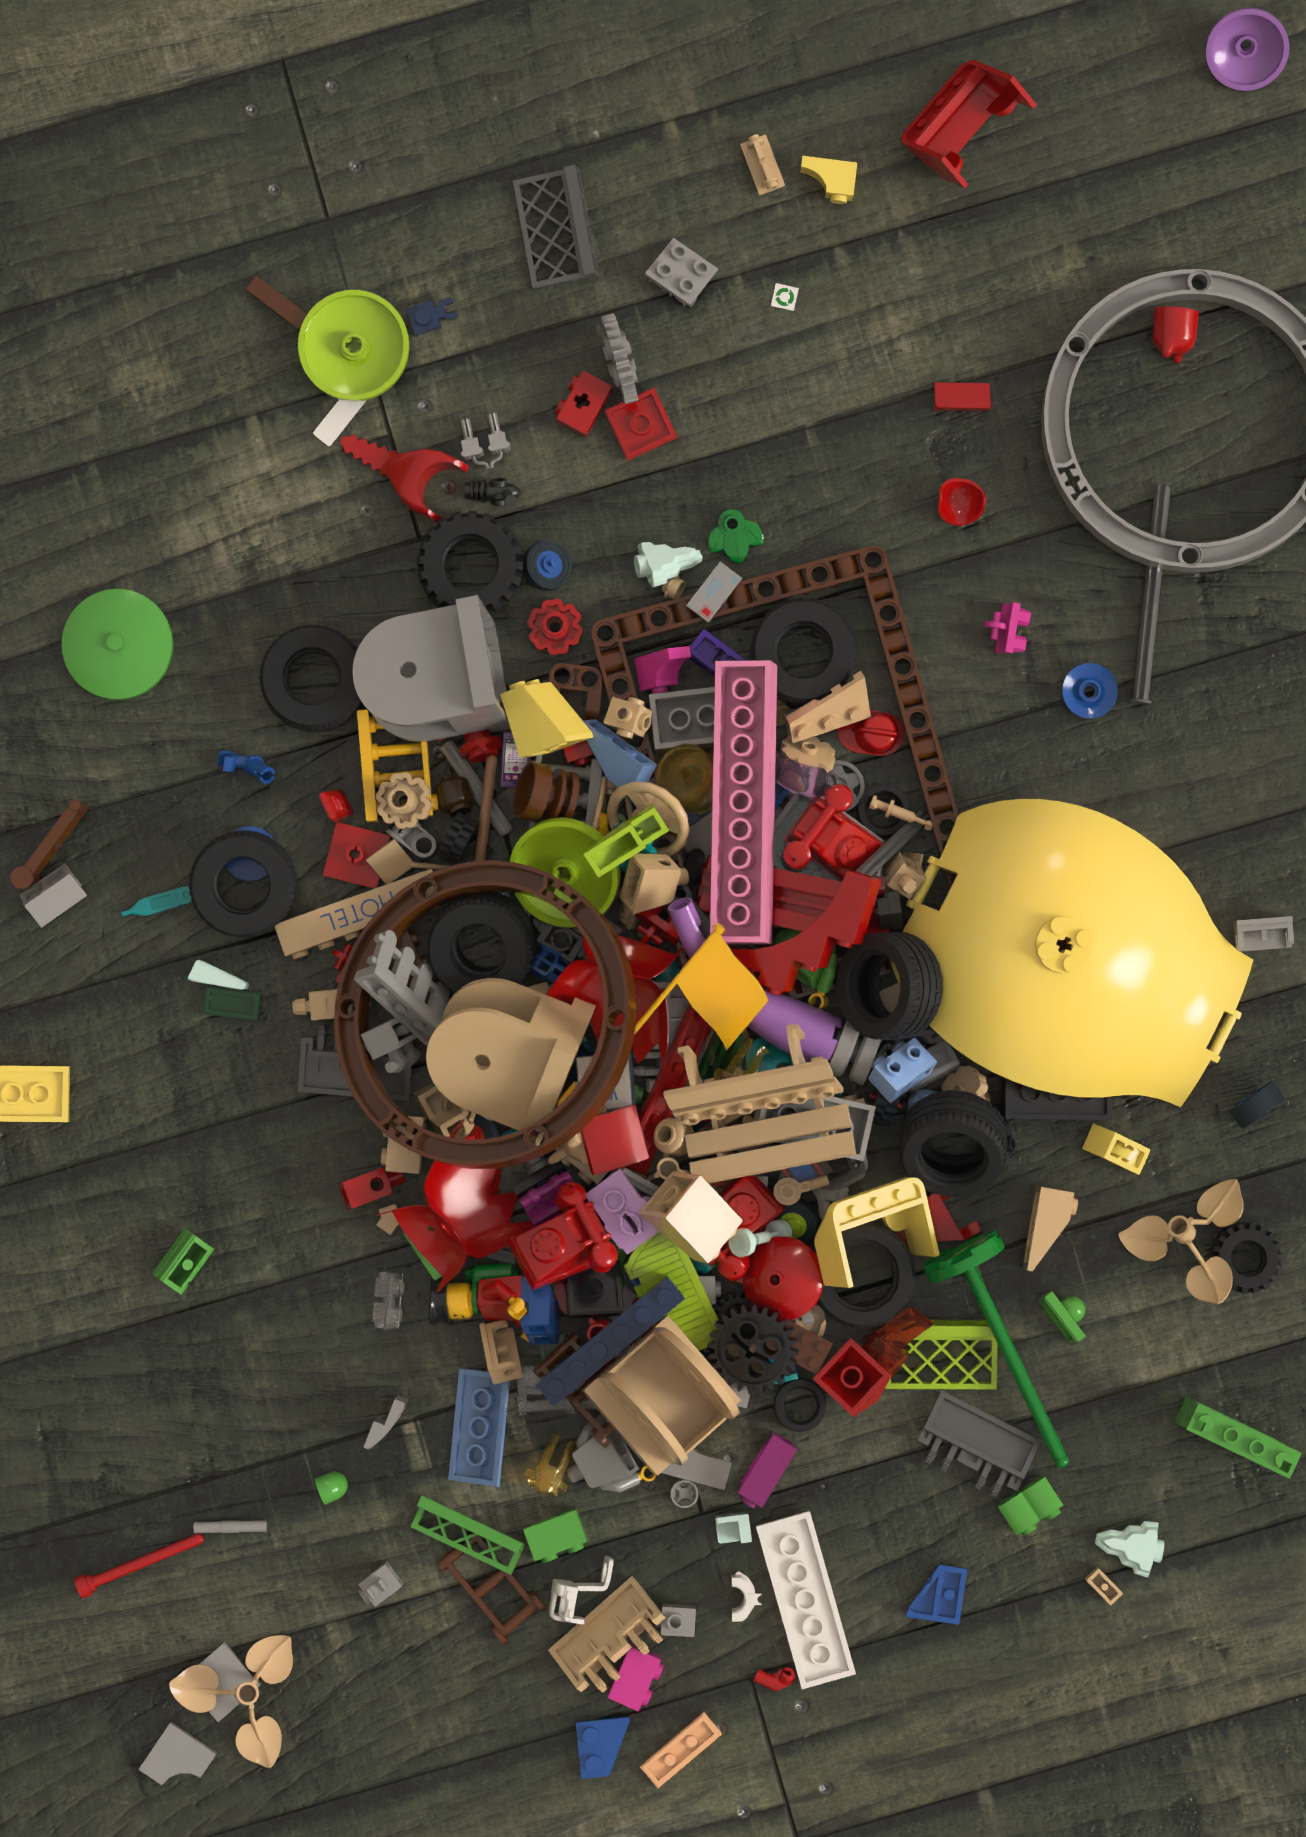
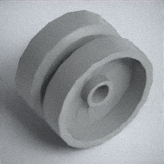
M845 1019L841 1031H838L835 1039L838 1042L830 1057L829 1065L834 1075L841 1076L844 1074L848 1062L852 1063L848 1075L849 1081L863 1085L881 1040L870 1039L865 1036L862 1039L858 1038L859 1032Z

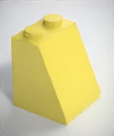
M539 679L526 683L521 681L509 685L510 691L500 694L520 758L549 754L593 738L592 731L551 682L540 683Z

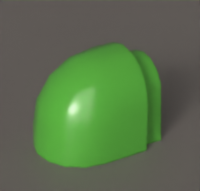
M332 1471L315 1478L316 1487L325 1505L338 1500L347 1491V1479L340 1472Z

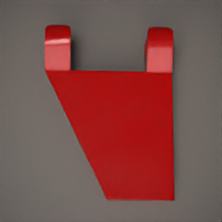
M935 1193L927 1196L936 1241L966 1240L980 1232V1226L976 1221L971 1222L960 1230L958 1229L943 1203L944 1200L951 1196H942ZM905 1230L895 1231L907 1243Z

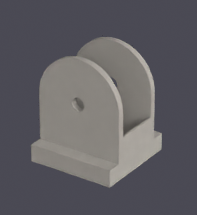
M478 595L455 599L456 605L388 619L373 628L362 640L353 662L354 686L364 706L372 713L377 722L392 735L407 741L425 742L487 729L491 733L511 730L500 694L507 692L496 626Z

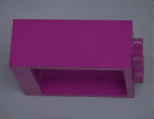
M774 1431L770 1432L737 1487L742 1502L752 1508H755L756 1504L760 1507L764 1506L796 1453V1445Z

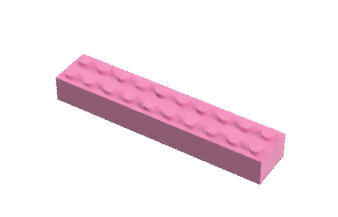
M771 660L715 661L710 934L714 931L713 926L716 923L721 924L725 928L721 935L727 945H772L777 665Z

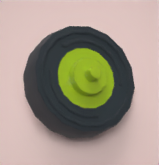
M799 1199L792 1205H783L785 1210L774 1220H785L792 1229L793 1238L799 1239L806 1244L810 1243L819 1227V1217L815 1208L804 1199Z

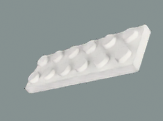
M810 1510L756 1525L801 1688H809L856 1674Z

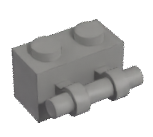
M395 1017L361 1034L364 1047L370 1053L373 1060L388 1054L390 1059L385 1065L388 1073L401 1072L406 1066L415 1064L421 1056L420 1050L415 1048L412 1043L417 1037Z

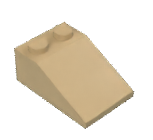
M1036 1186L1023 1269L1033 1271L1070 1221L1071 1215H1076L1078 1199L1074 1198V1192Z

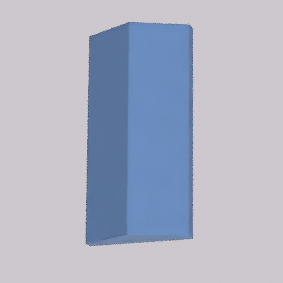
M459 1368L448 1480L500 1487L510 1381L493 1385L489 1371Z

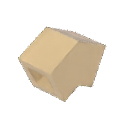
M397 1204L381 1208L379 1212L384 1213L398 1209ZM393 1212L382 1214L381 1219L376 1225L391 1235L399 1223L394 1217Z

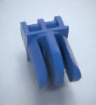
M541 945L539 948L540 953L535 955L529 972L541 978L543 983L547 980L553 984L571 962L561 957L562 952L557 953L551 948ZM549 956L554 959L553 963L546 960V957ZM543 966L548 969L547 973L540 970V967Z

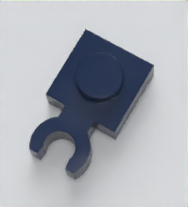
M452 298L442 300L437 307H434L432 300L406 309L415 337L441 328L439 322L441 319L452 321L458 317L457 312L448 314L444 311L447 305L453 304Z

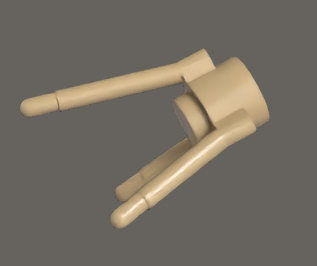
M604 772L601 777V787L592 827L595 829L598 826L599 815L605 813L607 798H610L616 791V785L607 779ZM626 795L624 801L629 819L632 817L633 809L631 799Z

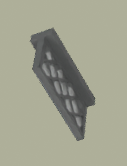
M576 165L564 167L563 170L513 180L532 288L535 290L585 278H599L580 169ZM562 177L563 188L558 196L546 190L552 179ZM544 181V183L542 184V186H540L539 184H537L538 182ZM533 184L539 188L531 202L522 197L521 186ZM543 192L555 199L547 213L535 206ZM564 195L566 197V202L561 200ZM559 202L568 208V215L563 223L551 217ZM524 203L529 205L526 210L524 208ZM532 209L544 215L536 229L527 224L526 218ZM548 219L560 226L552 240L540 233ZM569 221L571 224V229L566 227ZM529 229L533 231L531 237L529 235ZM564 229L573 235V242L568 250L556 244ZM537 235L549 242L541 256L534 253L531 246ZM553 246L565 253L556 267L545 260ZM574 248H575L576 256H574L573 254H571L572 251L574 250ZM533 256H535L536 258H538V261L536 262V264H535V262H534V257H533ZM569 256L577 261L579 273L567 275L560 270ZM542 262L554 269L547 280L538 281L536 271ZM558 272L563 275L561 277H556Z

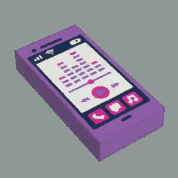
M503 730L500 786L516 787L524 766L530 762V757L520 758L512 731Z

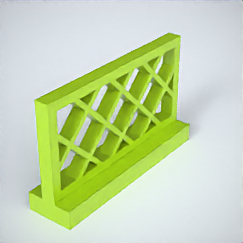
M892 1319L885 1323V1370L891 1375V1371L900 1364L910 1374L902 1382H891L890 1378L885 1389H997V1342L986 1320ZM891 1340H904L910 1348L898 1357L891 1350ZM909 1340L917 1341L914 1344H912ZM924 1340H932L938 1346L928 1357H925L916 1348ZM937 1340L945 1341L942 1344H940ZM952 1340H959L966 1348L954 1358L944 1347ZM965 1340L973 1341L970 1344H968ZM980 1340H991V1351L982 1358L973 1347ZM913 1350L924 1360L914 1371L903 1362ZM941 1350L952 1360L942 1371L931 1362ZM968 1351L979 1360L969 1372L958 1362ZM891 1356L896 1360L892 1365ZM990 1357L991 1366L986 1362ZM928 1364L938 1375L930 1382H923L916 1374ZM956 1364L966 1375L958 1382H951L944 1374ZM984 1365L991 1371V1382H978L972 1374ZM912 1378H914L917 1382H909V1381H910ZM940 1378H942L945 1382H937V1381H938ZM968 1378H970L973 1382H965V1381H966Z

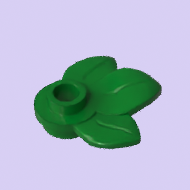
M727 509L720 514L718 526L710 532L708 545L711 552H718L724 549L729 559L740 564L747 556L749 545H762L764 538L760 527L755 522L745 520L743 514L736 509ZM731 518L737 520L734 528L727 526V521Z

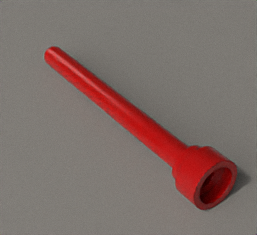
M195 1534L95 1576L83 1574L75 1577L74 1582L77 1591L82 1599L91 1596L98 1586L203 1543L204 1538L201 1534Z

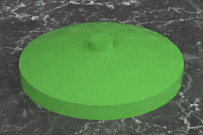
M109 589L87 597L72 611L63 630L62 654L69 673L85 690L105 699L127 700L148 692L164 677L173 656V634L166 616L150 599L131 590Z

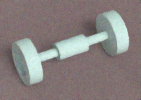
M782 1219L771 1221L766 1226L765 1231L753 1234L747 1228H740L729 1239V1247L732 1253L738 1257L749 1256L754 1252L756 1245L769 1242L772 1237H792V1229Z

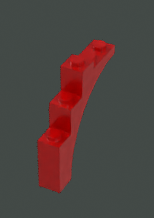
M847 871L839 892L828 909L810 927L794 938L775 946L759 949H741L729 946V948L752 975L759 976L758 981L761 985L766 986L765 991L776 995H781L782 992H791L799 967L816 972L817 968L828 967L835 943L848 948H852L853 944H863L882 879L858 871Z

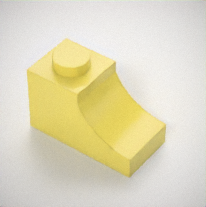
M802 156L800 173L808 174L818 180L825 190V198H830V202L836 204H846L847 201H852L857 171L856 162Z
M1094 1123L1082 1147L1083 1150L1140 1175L1150 1152V1149Z

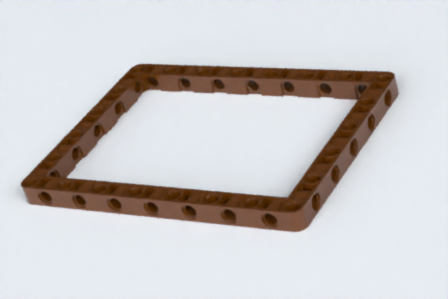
M868 546L741 581L710 621L732 616V613L748 608H753L754 610L783 602L786 598L803 593L808 595L838 587L839 584L846 581L859 579L865 582L874 624L883 645L884 660L889 678L898 699L902 725L907 742L910 743L913 753V764L921 793L926 800L929 819L932 822V833L936 847L942 855L950 835H943L939 830V825L945 820L955 825L959 814L885 551L878 546ZM874 554L878 556L880 565L876 568L867 566L865 558L868 555ZM816 569H822L826 572L827 579L824 582H815L811 573ZM770 584L774 589L773 594L769 597L761 596L758 592L760 585ZM695 594L604 618L593 625L591 630L592 640L609 702H611L612 697L626 701L629 697L638 699L623 647L626 642L642 637L648 639L677 631L680 627L693 623H706L705 620L686 607ZM891 608L895 613V618L891 621L883 620L880 616L881 609ZM655 613H663L666 616L667 621L663 626L658 627L652 624L651 617ZM603 627L610 628L613 631V637L608 641H602L597 636L598 631ZM898 661L907 662L910 666L909 673L905 675L898 674L895 670V663ZM619 680L626 682L628 685L627 691L621 695L614 693L612 690L613 684ZM920 714L924 718V726L914 728L910 724V716ZM646 731L644 738L642 737L643 742L641 746L635 749L655 763ZM619 735L620 738L627 742V738ZM656 767L648 782L662 787ZM929 767L936 768L939 772V779L935 782L928 781L924 775L925 769ZM671 831L666 832L655 839L651 846L656 848L658 842L662 840L672 843L676 839L675 833ZM680 851L675 855L669 856L679 868L683 867ZM943 870L948 890H950L957 874ZM666 906L668 917H670L668 906ZM680 940L676 944L677 950L683 946ZM684 948L679 953L682 968L688 962L685 957L686 951ZM843 957L838 958L837 969H836V975H835L833 984H832V986H831V989L837 988L836 980H837L838 968H839V966H840V963H841ZM889 958L883 964L880 976L894 972ZM796 979L793 990L791 992H782V994L798 999L817 993L818 990L815 988L812 991Z

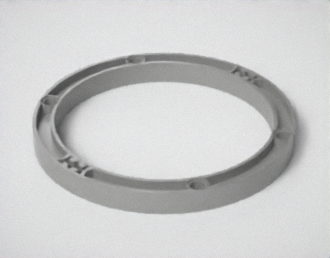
M1181 269L1157 273L1124 285L1092 307L1076 324L1057 354L1047 379L1042 403L1041 431L1045 458L1059 494L1079 522L1097 539L1125 557L1147 566L1178 572H1210L1232 568L1257 559L1277 548L1295 534L1306 522V477L1298 492L1287 506L1272 519L1252 531L1230 539L1208 543L1172 541L1154 536L1134 527L1116 515L1101 501L1080 469L1072 446L1069 429L1071 392L1078 369L1087 353L1118 322L1133 313L1161 303L1198 300L1226 305L1245 312L1269 327L1286 343L1306 374V350H1304L1306 348V317L1292 304L1270 289L1237 275L1203 269ZM1195 279L1201 280L1205 289L1196 290L1193 288L1191 281ZM1069 343H1080L1083 351L1079 353L1073 352L1069 347ZM1068 479H1069L1071 482H1072V481H1076V482H1077V484L1075 485L1074 489H1073L1072 486H1068V487H1067V486L1065 485ZM1075 493L1079 495L1076 501L1073 499ZM1188 551L1194 554L1195 563L1188 564L1184 562L1182 553Z

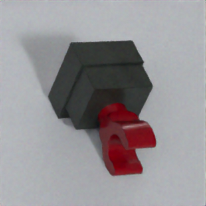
M899 891L887 892L888 898L877 899L878 907H873L869 923L879 918L881 930L903 928Z

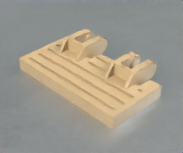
M631 1576L584 1618V1624H577L548 1651L576 1689L582 1692L590 1685L584 1677L587 1674L595 1686L603 1693L608 1688L597 1674L602 1667L605 1668L611 1679L617 1681L621 1677L605 1656H608L614 1663L632 1648L626 1639L628 1636L637 1648L646 1655L650 1651L646 1643L638 1635L646 1629L651 1639L659 1644L663 1639L648 1618L655 1625H658L666 1617L638 1581Z

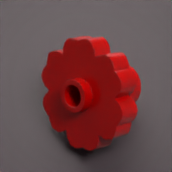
M560 599L545 600L542 603V609H533L527 621L528 627L532 630L529 634L530 641L539 651L547 649L551 656L567 654L569 646H577L583 635V628L578 625L581 621V614L576 611L572 604L563 606ZM553 623H558L561 629L559 632L553 633L550 630V626Z

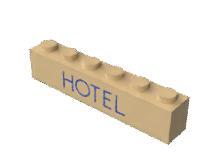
M433 869L280 922L275 926L284 955L286 957L292 956L293 960L309 955L308 950L318 946L319 950H324L335 946L334 940L342 937L345 938V941L358 938L360 931L365 928L372 917L388 900L411 883L434 872ZM433 886L427 889L426 898L433 894ZM440 906L434 908V909L431 910V911H434V910H436V909H439Z

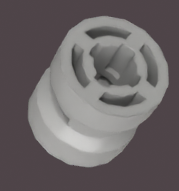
M682 1478L677 1479L671 1487V1499L674 1504L680 1508H688L694 1505L698 1499L696 1483Z

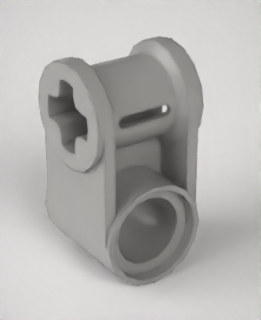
M419 823L415 828L399 829L395 824L391 829L388 828L386 830L391 837L403 847L406 846L422 860L432 859L438 852V842ZM428 839L432 842V849L428 853H420L418 851V844L422 840Z

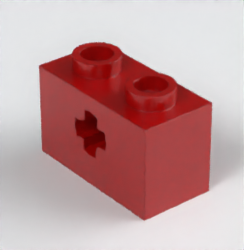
M583 370L580 377L577 375L573 377L568 387L571 393L567 400L562 399L555 414L558 415L556 418L558 424L587 438L613 389L608 383ZM587 398L589 406H582L581 409L577 408L578 405L575 401Z

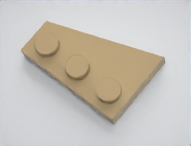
M862 671L854 674V680L843 687L840 684L831 689L832 693L820 701L814 699L786 716L788 733L792 743L871 717L866 682Z

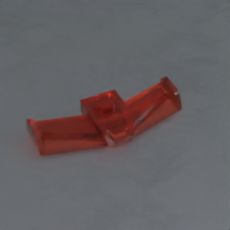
M910 1306L877 1332L872 1333L863 1344V1350L893 1377L910 1354L902 1347L929 1329L934 1322Z

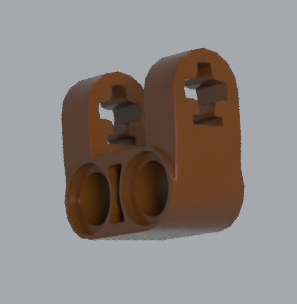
M565 663L553 666L548 682H551L560 694L561 688L587 691L585 719H596L599 721L603 681L600 671L590 666ZM559 668H566L570 673V679L565 684H559L555 680L554 675ZM587 671H593L598 677V681L593 687H586L582 682V676Z

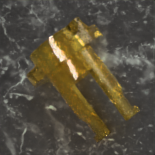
M746 1037L743 1040L745 1043L742 1048L736 1052L726 1070L716 1068L713 1073L714 1081L757 1073L763 1057L769 1053L768 1049L761 1045L747 1070H742L739 1066L753 1045V1040Z
M553 1433L550 1435V1443L544 1449L536 1470L527 1468L524 1476L528 1479V1486L543 1494L556 1497L557 1493L564 1494L568 1488V1485L561 1480L570 1462L572 1449L576 1448V1443L571 1440L568 1441L557 1468L548 1465L560 1437Z

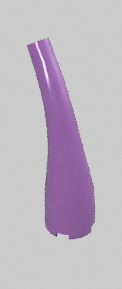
M682 898L671 903L668 906V910L679 939L688 957L691 958L705 942V938L698 927L701 924V920L692 899ZM765 991L768 1002L748 1024V1027L774 1047L791 1056L786 1026L798 1024L805 1033V1039H800L805 1062H811V1058L820 1056L829 1060L838 1040L834 1039L835 1027L841 1029V1018L784 994L776 995Z

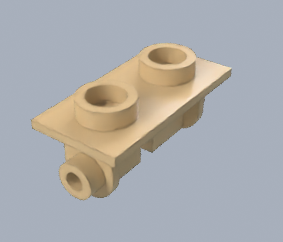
M758 134L748 138L749 141L741 143V149L759 196L784 187L783 178L766 134L760 137Z

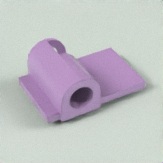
M622 1169L617 1170L586 1193V1198L588 1201L594 1202L595 1211L605 1223L604 1228L611 1234V1238L619 1249L623 1248L626 1254H629L659 1232L638 1214L650 1200V1197L644 1196L642 1198Z

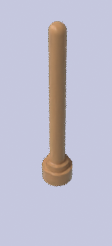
M489 755L486 758L474 861L486 860L497 758L494 755Z

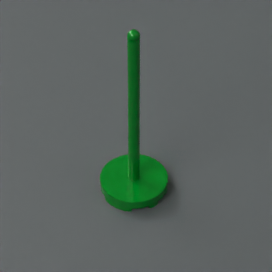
M992 1230L983 1236L981 1234L975 1235L952 1250L949 1247L941 1251L939 1256L928 1259L924 1263V1273L929 1283L943 1281L964 1273L1056 1466L1063 1468L1069 1462L1068 1457L976 1266L1001 1252L1005 1245L996 1230Z

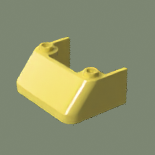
M905 1177L835 1201L829 1206L814 1240L824 1286L853 1287L841 1231L881 1217L888 1229L892 1231L905 1230L908 1248L912 1255L930 1257L940 1255L925 1187L921 1180Z

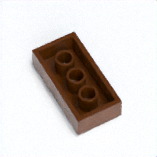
M788 1320L785 1327L795 1328L790 1338H798L799 1340L792 1346L799 1349V1353L791 1357L797 1360V1364L817 1374L833 1343ZM766 1340V1345L770 1350H779V1345L775 1340Z

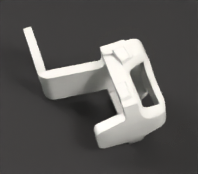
M605 1555L601 1572V1583H574L570 1580L553 1579L549 1605L550 1617L557 1621L584 1624L585 1619L583 1617L574 1616L578 1591H605L610 1583L613 1559ZM557 1596H560L558 1613H554Z

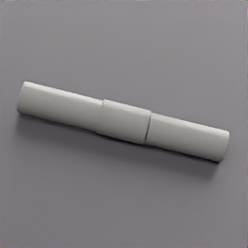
M267 1520L194 1522L193 1529L194 1533L267 1532Z

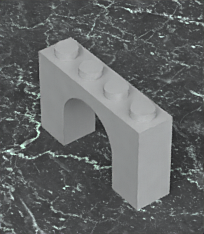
M725 1376L723 1380L727 1383L729 1378ZM734 1382L729 1387L741 1399L737 1406L747 1408L750 1397L747 1386H744L738 1392V1383ZM694 1448L687 1454L688 1460L683 1465L671 1463L661 1472L725 1490L732 1461L700 1452Z

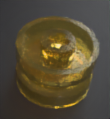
M684 743L675 746L663 756L658 764L656 785L669 791L679 800L684 810L689 813L700 814L713 808L714 757L695 744Z

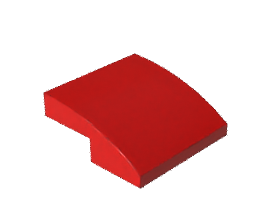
M630 1104L607 1113H598L580 1131L591 1175L649 1159L635 1104Z

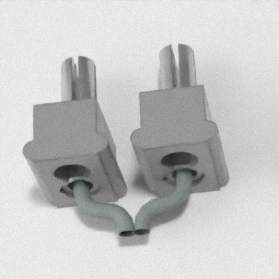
M491 413L488 414L491 434L488 435L490 442L488 450L491 455L498 454V457L492 459L490 464L485 461L476 460L482 458L484 452L479 447L478 438L473 436L470 419L466 418L470 437L467 435L463 419L461 420L464 440L461 441L463 448L461 456L463 460H472L476 465H484L486 469L494 468V463L502 458V453L511 450L510 443L506 441L505 432L500 430L497 413H493L497 431L494 429Z

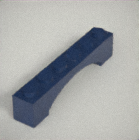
M668 1276L664 1277L599 1333L537 1381L536 1386L554 1407L681 1303L685 1296Z

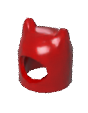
M1155 307L1153 316L1154 329L1152 333L1153 344L1158 351L1162 352L1163 357L1169 358L1171 356L1173 362L1178 364L1181 362L1183 355L1190 351L1196 342L1199 311L1182 307Z

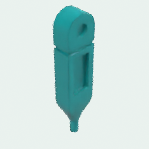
M183 886L176 890L173 889L143 898L129 910L122 911V916L129 914L149 916L180 907V905L190 904L192 901L189 886Z

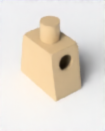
M635 854L629 860L620 899L633 914L669 904L674 900L677 886L688 883V871L685 868H679L666 854Z

